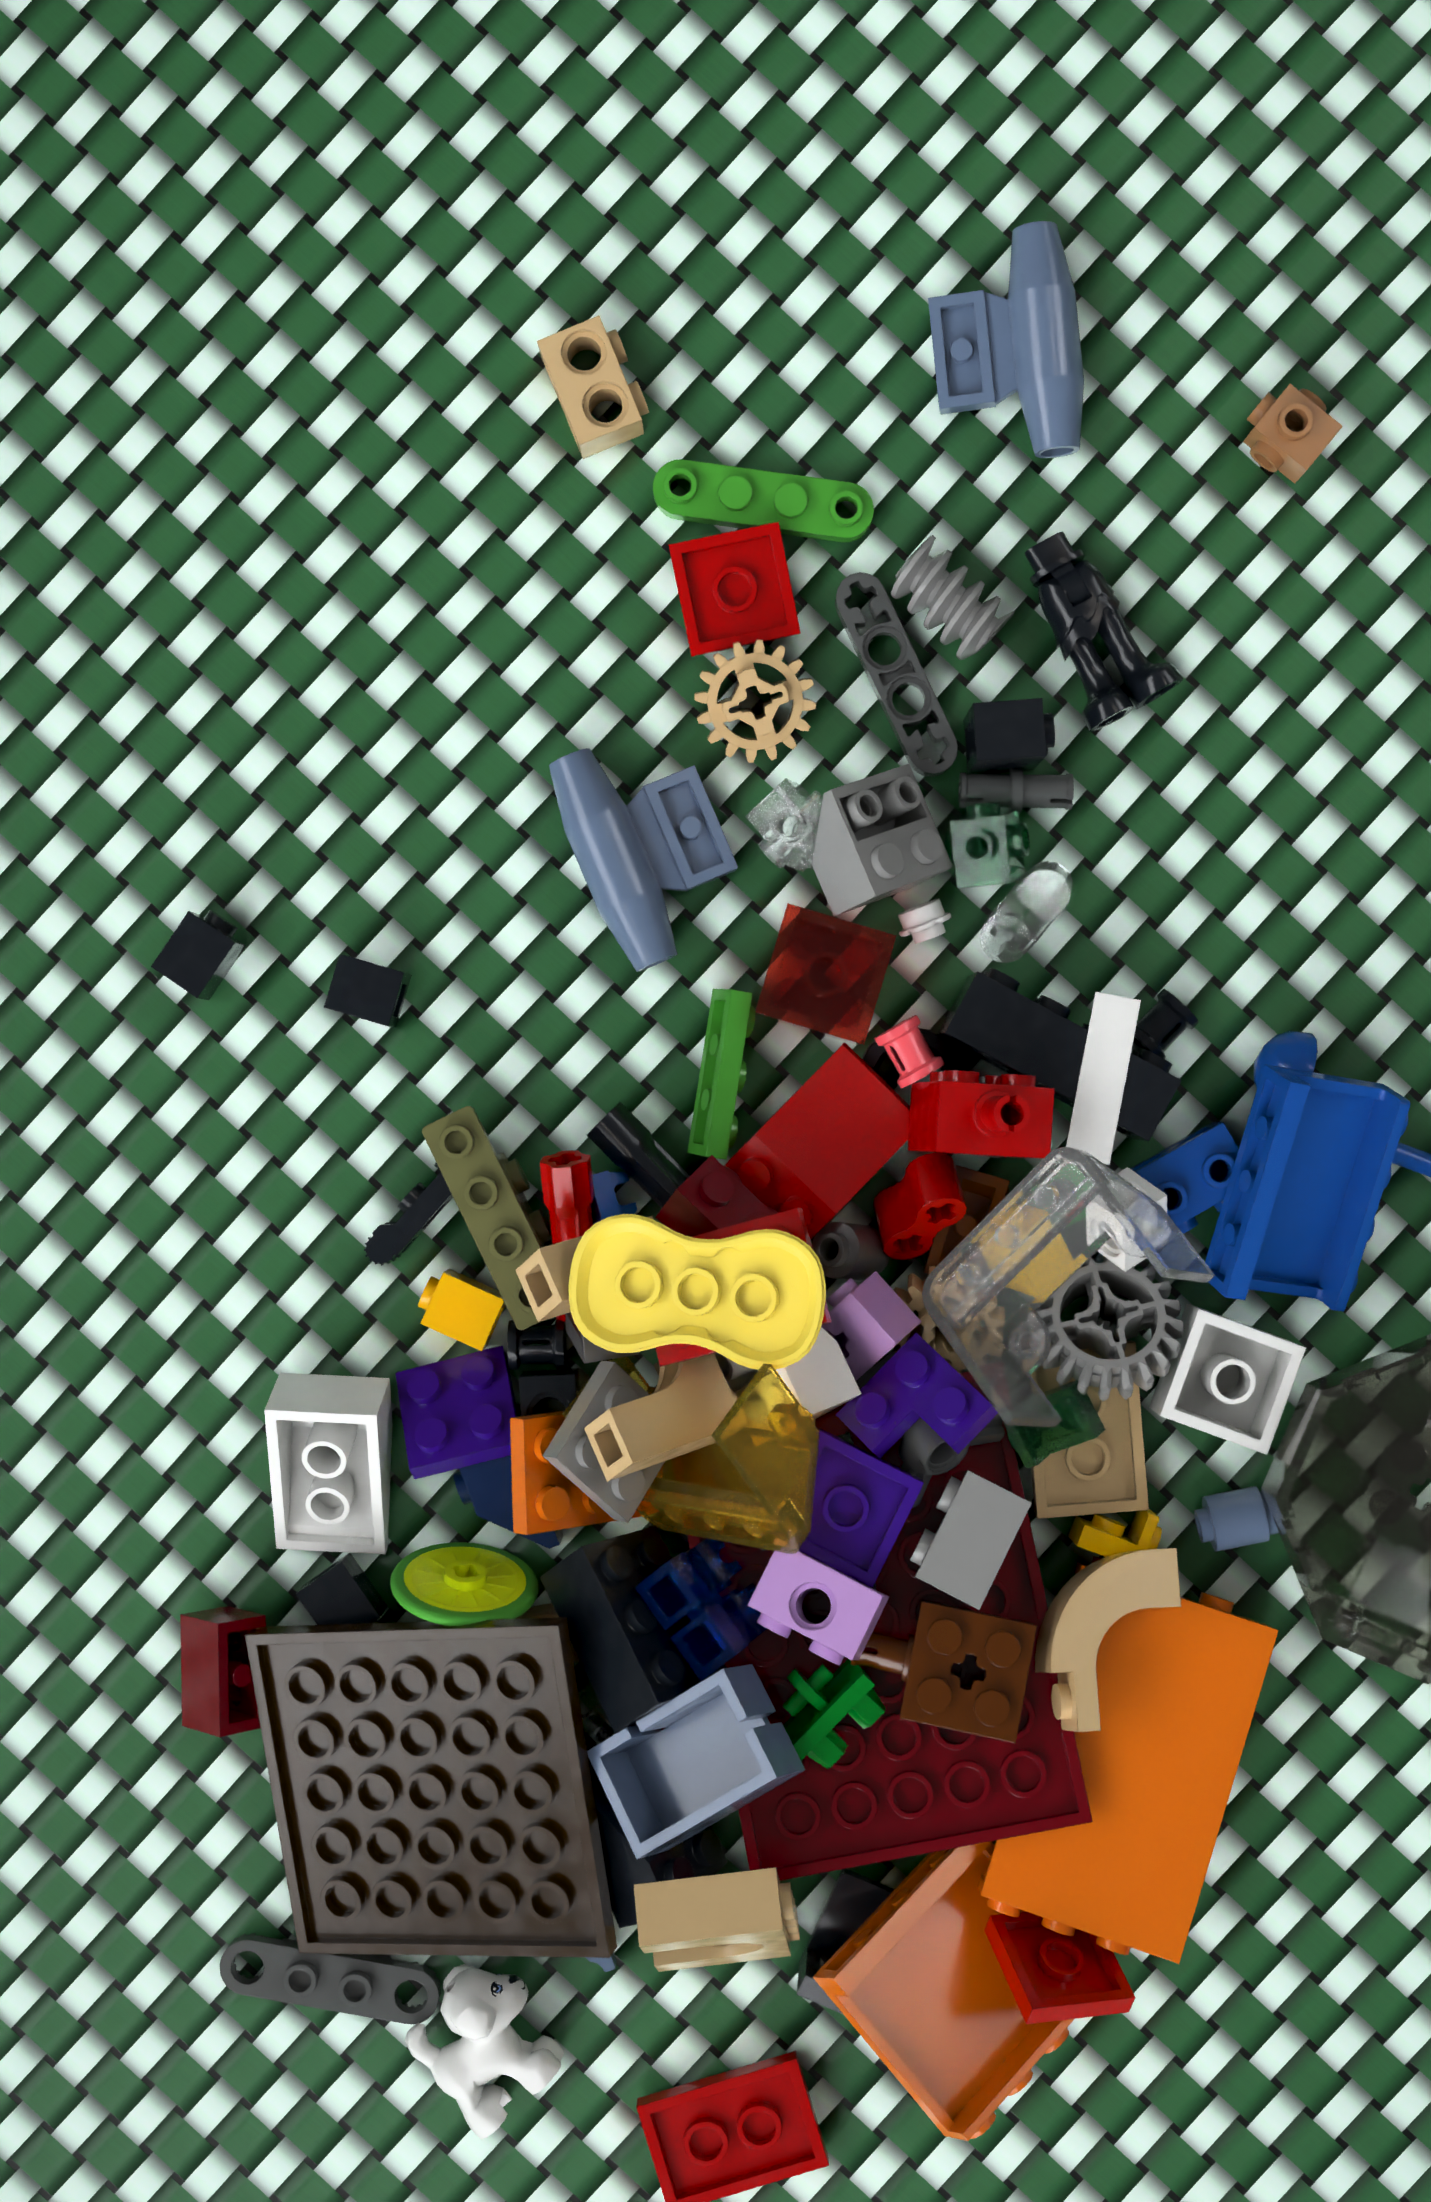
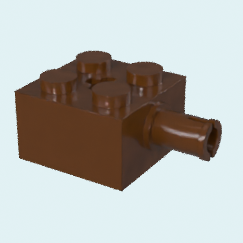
M921 1600L915 1635L909 1634V1639L907 1640L872 1632L865 1647L877 1649L878 1652L863 1651L860 1659L851 1660L850 1665H860L902 1674L901 1680L906 1681L900 1719L1016 1743L1037 1625L1032 1622ZM966 1654L976 1656L977 1667L984 1669L982 1678L973 1677L970 1686L961 1685L959 1674L951 1671L953 1663H963Z

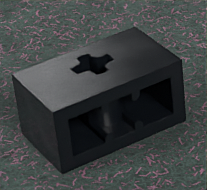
M1042 698L973 703L963 720L967 774L1009 772L1010 769L1034 770L1047 756L1048 748L1055 745L1053 714L1043 713Z

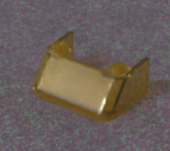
M628 1356L603 1360L618 1364L649 1395L655 1392L656 1387L649 1386ZM763 1363L711 1435L717 1443L665 1461L636 1510L647 1521L666 1531L782 1553H797L811 1533L820 1439L819 1431L815 1426L814 1416L800 1405L773 1365ZM586 1384L582 1387V1389L579 1391L576 1397L572 1400V1402L569 1404L566 1410L562 1413L565 1418L567 1417L568 1413L575 1404L576 1400L578 1399Z

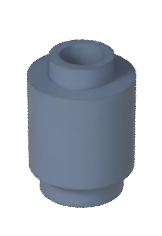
M1256 1486L1203 1496L1202 1508L1194 1510L1199 1538L1202 1543L1211 1542L1215 1552L1267 1542L1270 1539V1535L1282 1532L1278 1504L1271 1489L1259 1491Z

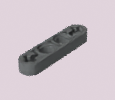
M861 572L851 574L842 580L837 589L835 599L837 614L908 763L914 771L922 776L935 777L942 775L950 769L957 757L958 745L956 737L884 586L871 574ZM854 587H859L862 593L872 591L875 595L869 603V611L874 621H877L882 615H885L888 620L886 623L872 626L862 636L858 634L856 629L865 627L866 624L861 610L858 607L849 609L845 604L851 599V589ZM877 636H890L899 644L900 656L894 663L879 665L869 656L868 646L871 640ZM905 685L914 686L919 689L924 698V705L921 711L910 716L897 712L892 702L895 690ZM930 714L933 715L936 723L928 724L926 727L931 740L934 743L943 741L947 747L940 755L942 763L934 765L930 758L921 760L918 757L917 753L924 746L918 729L911 736H907L904 727L920 724Z

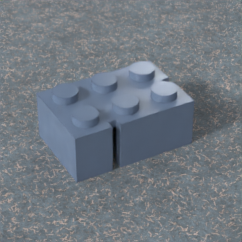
M753 1664L721 1669L637 1720V1725L624 1728L587 1751L591 1764L636 1859L670 1850L805 1770L782 1722L770 1724L767 1718L776 1710Z

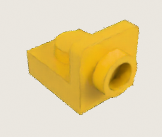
M1150 1509L1136 1512L1128 1535L1123 1534L1126 1528L1124 1524L1106 1516L1094 1514L1092 1521L1076 1516L1068 1537L1076 1546L1107 1557L1121 1552L1157 1549L1161 1539L1162 1528L1157 1526L1159 1516Z

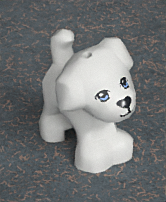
M463 1964L454 1967L445 1978L443 1983L445 1993L440 2009L450 2030L462 2036V2038L440 2048L428 2041L425 2024L417 2023L408 2030L405 2043L411 2055L431 2069L437 2085L443 2092L456 2099L470 2129L482 2140L494 2133L505 2121L508 2113L503 2107L512 2100V2097L503 2087L495 2084H483L501 2075H507L518 2080L526 2090L534 2095L545 2088L559 2072L564 2050L555 2040L544 2035L533 2043L524 2041L510 2025L527 2001L529 1991L522 1979L515 1974H495Z

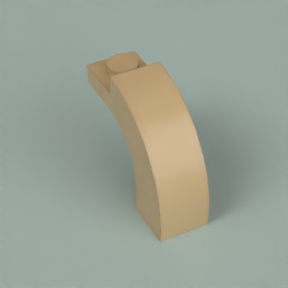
M1177 1548L1121 1552L1097 1560L1074 1575L1053 1599L1045 1614L1037 1639L1035 1672L1058 1673V1684H1054L1052 1687L1051 1699L1054 1716L1057 1720L1061 1719L1062 1730L1074 1732L1101 1731L1096 1661L1100 1643L1108 1629L1119 1618L1132 1611L1146 1608L1181 1607Z

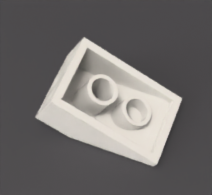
M279 1373L264 1409L276 1549L386 1555L388 1548L393 1426L390 1378Z

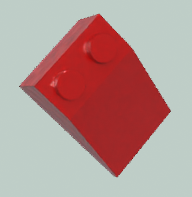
M844 1042L724 1166L735 1171L747 1189L764 1205L772 1207L778 1213L797 1207L802 1208L811 1240L906 1143L909 1137L910 1105Z

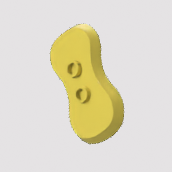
M620 1214L596 1222L582 1236L572 1259L568 1294L570 1312L574 1324L585 1338L605 1350L615 1353H635L669 1344H691L708 1348L739 1365L751 1369L775 1370L785 1368L801 1360L809 1353L816 1342L824 1317L826 1284L819 1257L808 1244L787 1232L775 1229H762L722 1239H700L680 1234L648 1217L636 1214Z

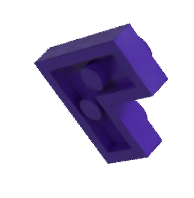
M915 1333L860 1389L861 1395L848 1401L836 1416L880 1459L920 1417L959 1454L999 1412L920 1335Z

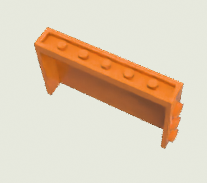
M1093 1556L1092 1563L1101 1558ZM1077 1562L1074 1573L1077 1574L1088 1565ZM1201 1592L1198 1602L1180 1596L1181 1607L1146 1608L1132 1611L1119 1618L1105 1633L1098 1649L1096 1661L1101 1731L1074 1732L1093 1822L996 1840L986 1875L981 1874L978 1884L980 1896L989 1898L987 1902L989 1908L1012 1917H1019L1021 1910L1043 1917L1042 1926L1067 1936H1074L1076 1929L1097 1936V1945L1118 1954L1129 1955L1130 1948H1134L1177 1964L1180 1963L1279 1631L1269 1625L1231 1613L1234 1602Z

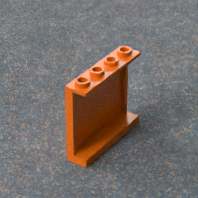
M992 1841L928 1853L813 1976L814 1980L941 2133L946 2137L965 2141L981 2136L991 2127L996 2118L994 2111L1007 2096L1018 2093L1029 2083L1033 2076L1032 2067L1044 2054L1053 2052L1063 2044L1069 2035L1067 2027L1074 2020L1068 2019L1026 2024L984 1931L990 1915L1002 1914L987 1906L989 1898L980 1896L978 1887L981 1874L986 1875L995 1846Z

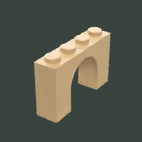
M582 1236L539 1248L515 1270L538 1322L570 1313L568 1294L570 1268L575 1250ZM716 1353L660 1367L659 1365V1380L653 1394L609 1408L584 1428L607 1482L717 1443L745 1424L740 1412L738 1398L734 1391L729 1388L716 1359Z
M776 1867L634 1884L639 1947L644 1953L653 1952L654 1966L658 1972L791 1956L790 1941L800 1940L797 1908L790 1882L780 1883Z

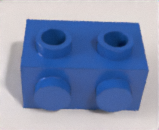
M1212 1122L1130 1168L1167 1194V1237L1169 1240L1196 1227L1199 1223L1195 1216L1212 1206L1216 1208L1217 1212L1221 1210L1239 1150L1224 1122Z

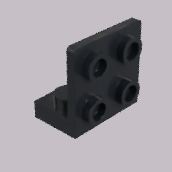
M842 1869L799 1961L797 1995L843 2014L814 1980L813 1976L895 1890L894 1888L849 1869Z

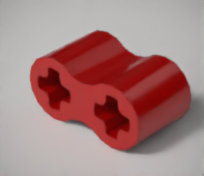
M943 1153L925 1154L914 1159L907 1166L903 1179L896 1185L884 1189L877 1194L873 1202L883 1250L887 1256L900 1260L912 1259L927 1252L933 1245V1238L942 1229L960 1221L966 1214L967 1209L955 1161L951 1156Z

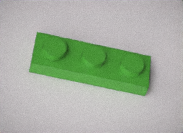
M732 989L712 990L687 1153L704 1157L713 1155L717 1159L727 1160L728 1148H732L736 1141L738 1120L734 1115L737 1093L742 1091L746 1081L747 1068L742 1058L745 1039L751 1035L755 1024V1009L751 1005L753 993Z

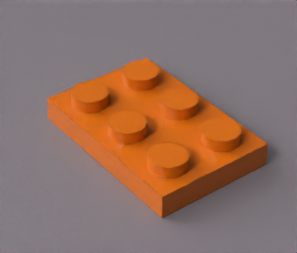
M570 1410L510 1418L513 1533L532 1535L617 1521L610 1517L542 1456ZM661 1469L632 1518L662 1513Z

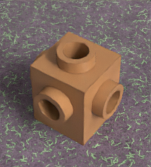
M1289 384L1278 399L1268 392L1246 420L1255 427L1243 442L1251 448V457L1261 467L1270 472L1278 470L1295 484L1343 426L1325 412L1327 410L1326 405L1316 394L1304 388L1298 390L1292 384Z

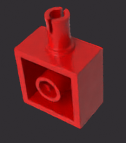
M944 1070V1072L931 1071L928 1082H915L912 1084L908 1151L1050 1159L1054 1088L1035 1087L1036 1076L1018 1074L985 1075L984 1084L979 1083L980 1072Z

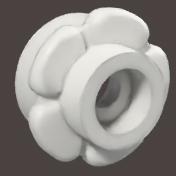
M939 898L912 907L898 914L903 930L899 931V935L905 937L911 934L915 944L935 938L946 932L943 922L951 918V913L944 912Z

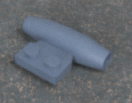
M1050 221L1030 222L1020 225L1012 231L1008 299L984 292V290L928 298L940 415L996 407L997 404L1017 392L1035 456L1038 458H1057L1074 454L1080 450L1084 373L1076 294L1057 224Z
M590 748L575 751L552 762L549 765V770L564 831L602 919L636 972L648 969L675 957L678 953L662 890L686 892L738 869V865L695 765L643 786L626 806Z

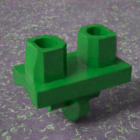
M847 1659L834 1674L822 1664L808 1679L796 1668L787 1675L788 1680L797 1690L783 1704V1707L792 1715L783 1726L801 1761L807 1755L825 1768H831L842 1757L848 1747L844 1739L833 1730L842 1718L848 1713L865 1729L872 1726L886 1710L873 1689L875 1686L873 1681L860 1665H850V1659Z

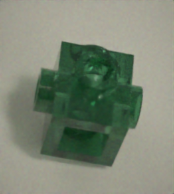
M1000 802L978 803L966 806L967 815L949 821L950 830H947L945 833L944 845L951 863H954L957 888L1008 884L1026 876L1024 856L1029 854L1030 838L1027 825L1019 821L1018 810L1001 811Z

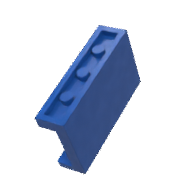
M1264 1064L1201 1276L1225 1298L1245 1300L1248 1290L1315 1298L1322 1301L1331 1310L1345 1311L1350 1294L1354 1291L1358 1282V1268L1366 1243L1374 1232V1218L1383 1190L1387 1187L1391 1178V1165L1400 1137L1404 1134L1408 1125L1410 1101L1381 1083Z

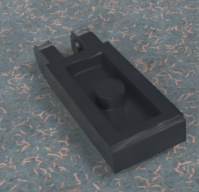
M441 1172L427 1188L419 1182L398 1205V1208L404 1214L397 1222H386L379 1225L372 1233L373 1237H368L369 1241L365 1243L366 1249L364 1251L367 1253L366 1257L370 1258V1262L373 1261L375 1265L379 1263L382 1266L384 1263L389 1264L390 1260L395 1261L397 1257H401L400 1253H404L451 1201L453 1196Z

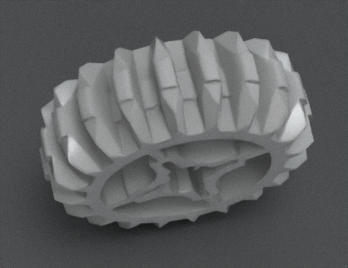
M1087 1251L1081 1256L1080 1268L1071 1263L1060 1274L1061 1276H1058L1045 1289L1046 1291H1043L1039 1296H1034L1033 1306L1037 1311L1030 1314L1029 1326L1038 1332L1032 1336V1347L1034 1350L1045 1351L1041 1358V1365L1044 1370L1060 1366L1056 1377L1059 1386L1068 1383L1074 1378L1078 1381L1076 1392L1080 1397L1088 1392L1089 1386L1098 1387V1395L1103 1402L1109 1398L1111 1388L1117 1387L1120 1395L1127 1400V1398L1132 1396L1133 1382L1147 1392L1153 1387V1374L1163 1378L1169 1373L1171 1364L1168 1359L1177 1358L1181 1345L1176 1339L1182 1337L1184 1323L1176 1319L1181 1311L1180 1300L1167 1299L1172 1288L1169 1281L1152 1283L1156 1273L1153 1265L1144 1268L1141 1272L1135 1270V1266L1125 1272L1104 1256L1102 1263H1096ZM1087 1294V1310L1074 1314L1073 1320L1061 1322L1060 1316L1065 1308L1077 1298ZM1113 1294H1117V1295H1120V1296H1122V1297H1125V1298H1127V1299L1130 1300V1301H1124V1300L1118 1299V1298H1117L1116 1296H1114ZM1099 1313L1102 1321L1110 1322L1109 1327L1113 1324L1116 1326L1114 1337L1111 1330L1103 1329L1104 1323L1100 1326L1097 1325ZM1150 1328L1152 1338L1149 1343L1137 1353L1126 1357L1124 1352L1126 1340L1138 1336L1139 1330ZM1080 1349L1095 1351L1101 1358L1091 1356Z

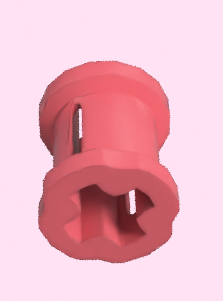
M917 1015L902 1021L874 1038L878 1046H884L900 1075L897 1083L900 1088L915 1083L929 1075L931 1071H936L945 1065L941 1056H934L918 1027L921 1022Z

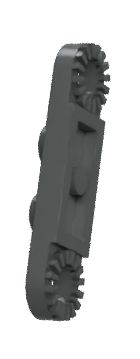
M251 1933L250 1935L243 1934L235 1938L228 1945L220 1960L221 1978L225 1985L237 1994L403 2024H417L427 2020L435 2012L441 1995L440 1980L436 1977V1972L431 1971L428 1965H421L418 1962L411 1963L394 1960L391 1957L377 1954L299 1953L297 1940L269 1938L262 1935L258 1936L256 1933ZM243 1951L256 1953L263 1961L264 1971L260 1976L257 1975L254 1978L252 1976L245 1978L246 1975L244 1974L241 1976L239 1974L240 1971H236L237 1966L234 1964L235 1956ZM407 1980L417 1981L425 1987L428 1998L423 2002V2005L419 2004L417 2007L411 2005L409 2007L407 2003L403 2004V2000L398 1998V1986Z

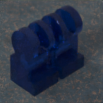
M718 1533L708 1537L687 1552H682L673 1557L635 1587L664 1630H667L686 1615L690 1618L691 1622L670 1638L700 1681L737 1655L767 1629L757 1623L761 1612L747 1606L756 1589L754 1583L747 1586L741 1592L738 1589H734L723 1599L718 1594V1592L721 1593L732 1584L731 1578L743 1569L737 1560L731 1563H725L721 1560L719 1551L726 1544Z

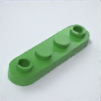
M682 459L673 460L663 465L656 473L653 481L654 500L659 510L669 518L741 529L779 522L781 534L846 543L858 540L865 535L871 526L874 514L873 501L869 493L860 485L851 482ZM677 479H685L690 483L691 489L687 494L678 496L671 492V484ZM848 501L855 506L857 512L851 518H842L837 514L836 506L841 502Z

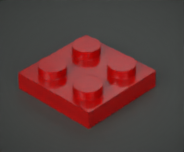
M779 522L669 544L691 657L733 649V643L737 641L741 646L754 644L756 639H762L763 642L801 634Z
M1027 1911L1021 1912L1019 1917L1005 1914L990 1915L984 1931L1026 2024L1119 2014L1130 2011L1136 1997L1114 1952L1097 1945L1096 1935L1079 1929L1075 1930L1074 1936L1057 1933L1041 1925L1043 1917Z

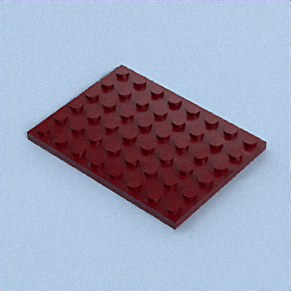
M997 1366L960 1374L1001 1414L1005 1435L998 1442L969 1446L967 1454L956 1467L948 1472L932 1475L920 1504L911 1509L875 1581L876 1590L889 1596V1599L873 1632L908 1640L909 1634L915 1635L921 1600L1035 1623L1037 1629L1016 1743L900 1719L906 1681L901 1680L902 1674L861 1666L875 1684L873 1689L885 1706V1712L872 1726L865 1729L847 1713L833 1730L844 1739L848 1747L842 1757L831 1768H825L806 1755L801 1761L805 1768L803 1772L738 1809L749 1870L776 1867L779 1880L782 1881L1093 1822L1074 1731L1062 1730L1061 1719L1057 1720L1053 1713L1051 1694L1053 1685L1058 1684V1673L1035 1672L1037 1639L1048 1606L1028 1512L980 1610L916 1578L915 1574L920 1565L910 1561L925 1528L936 1534L946 1514L937 1509L936 1506L951 1476L962 1481L965 1473L970 1471L1025 1499ZM846 1403L802 1427L773 1438L793 1481L819 1428L876 1456L836 1416ZM901 1438L880 1458L900 1469L903 1464L898 1454V1448L902 1441ZM711 1444L673 1458L703 1622L713 1642L718 1647L727 1668L753 1664L776 1712L767 1716L770 1724L782 1722L784 1725L792 1715L783 1707V1704L797 1690L788 1680L787 1675L796 1668L808 1679L822 1664L834 1674L848 1658L844 1657L839 1666L811 1652L809 1647L813 1640L801 1633L792 1630L789 1637L785 1638L757 1623L761 1612L747 1605L777 1545L765 1551L761 1550L718 1455ZM816 1589L805 1596L802 1610L816 1617H826L830 1613L831 1602L824 1591ZM864 1648V1651H869L873 1653L878 1652V1650L874 1648ZM966 1654L963 1663H953L951 1667L952 1672L959 1674L961 1685L970 1686L973 1677L982 1678L984 1674V1669L977 1667L976 1656Z

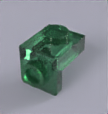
M1078 1380L1026 1398L1003 1417V1424L1007 1430L1009 1442L1013 1449L1018 1452L1026 1468L1039 1465L1052 1453L1095 1439L1106 1430L1088 1394L1083 1395L1077 1390Z

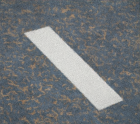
M1095 992L1066 1143L1065 1157L1110 1165L1141 1000Z

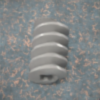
M932 535L917 548L897 572L891 596L895 599H900L912 592L913 595L908 604L907 611L910 614H916L929 608L924 620V627L930 630L945 623L940 642L943 645H948L961 638L962 641L957 650L956 657L959 660H964L978 653L1012 617L1014 611L998 619L995 614L1001 599L995 596L981 603L979 597L985 584L980 580L965 588L962 583L969 568L963 565L949 573L946 567L952 552L946 550L932 557L929 553L936 539Z

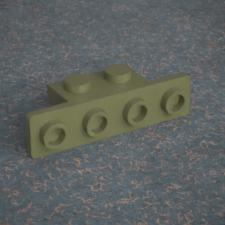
M465 1106L423 1127L422 1134L517 1329L524 1330L539 1322L535 1317L515 1270L539 1248L549 1246L548 1241L552 1240L551 1227L541 1209L532 1211L523 1193L530 1189V1185L517 1159L508 1162L504 1152L496 1154L474 1107Z

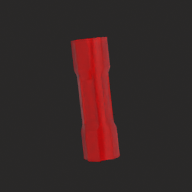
M568 1150L543 1156L540 1160L544 1204L549 1210L552 1243L555 1244L583 1236L593 1225L591 1205L594 1198L591 1155L583 1154L579 1150ZM566 1314L557 1316L556 1320L566 1322Z

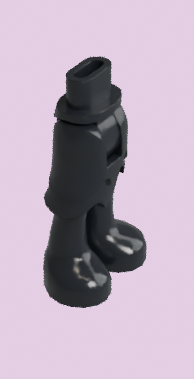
M1063 531L1034 545L1024 553L1035 572L1030 581L1034 587L1038 588L1039 601L1043 613L1053 630L1056 647H1060L1064 662L1070 655L1083 683L1088 702L1082 715L1090 732L1099 730L1123 718L1134 708L1133 704L1136 709H1139L1167 693L1183 681V677L1174 664L1169 662L1153 664L1141 652L1118 608L1120 601L1114 595V590L1096 566L1087 560H1083L1085 555L1081 549L1073 550ZM1097 632L1107 646L1123 678L1130 698L1113 681L1092 643Z

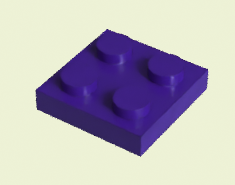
M503 1345L395 1373L408 1465L414 1479L511 1455L510 1418L518 1417L508 1366V1356Z
M819 1428L768 1531V1535L872 1588L924 1485V1481Z

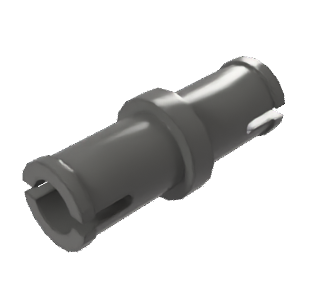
M1010 769L1009 774H966V772H960L959 808L1004 807L1008 808L1009 813H1021L1022 808H1065V810H1071L1073 806V774L1025 775L1022 769Z

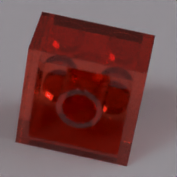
M787 903L755 1015L859 1046L864 1045L896 935Z

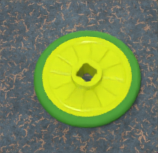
M466 1542L442 1543L416 1550L404 1557L396 1565L390 1580L392 1593L405 1610L423 1620L443 1626H461L492 1619H516L534 1604L539 1588L538 1580L532 1569L517 1556L496 1547Z

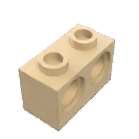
M598 315L537 341L542 361L583 459L644 434L641 416L649 413L648 406L638 382L634 381L627 384L620 364L628 362V358L616 329L606 333L601 318ZM582 350H592L601 357L594 368L585 371L573 367L571 360L575 354ZM612 401L622 408L620 415L615 420L604 423L593 418L592 411L599 403Z

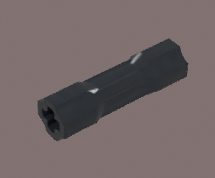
M621 1102L587 1134L599 1149L615 1165L621 1167L661 1208H663L676 1189L690 1177L652 1137L650 1131Z

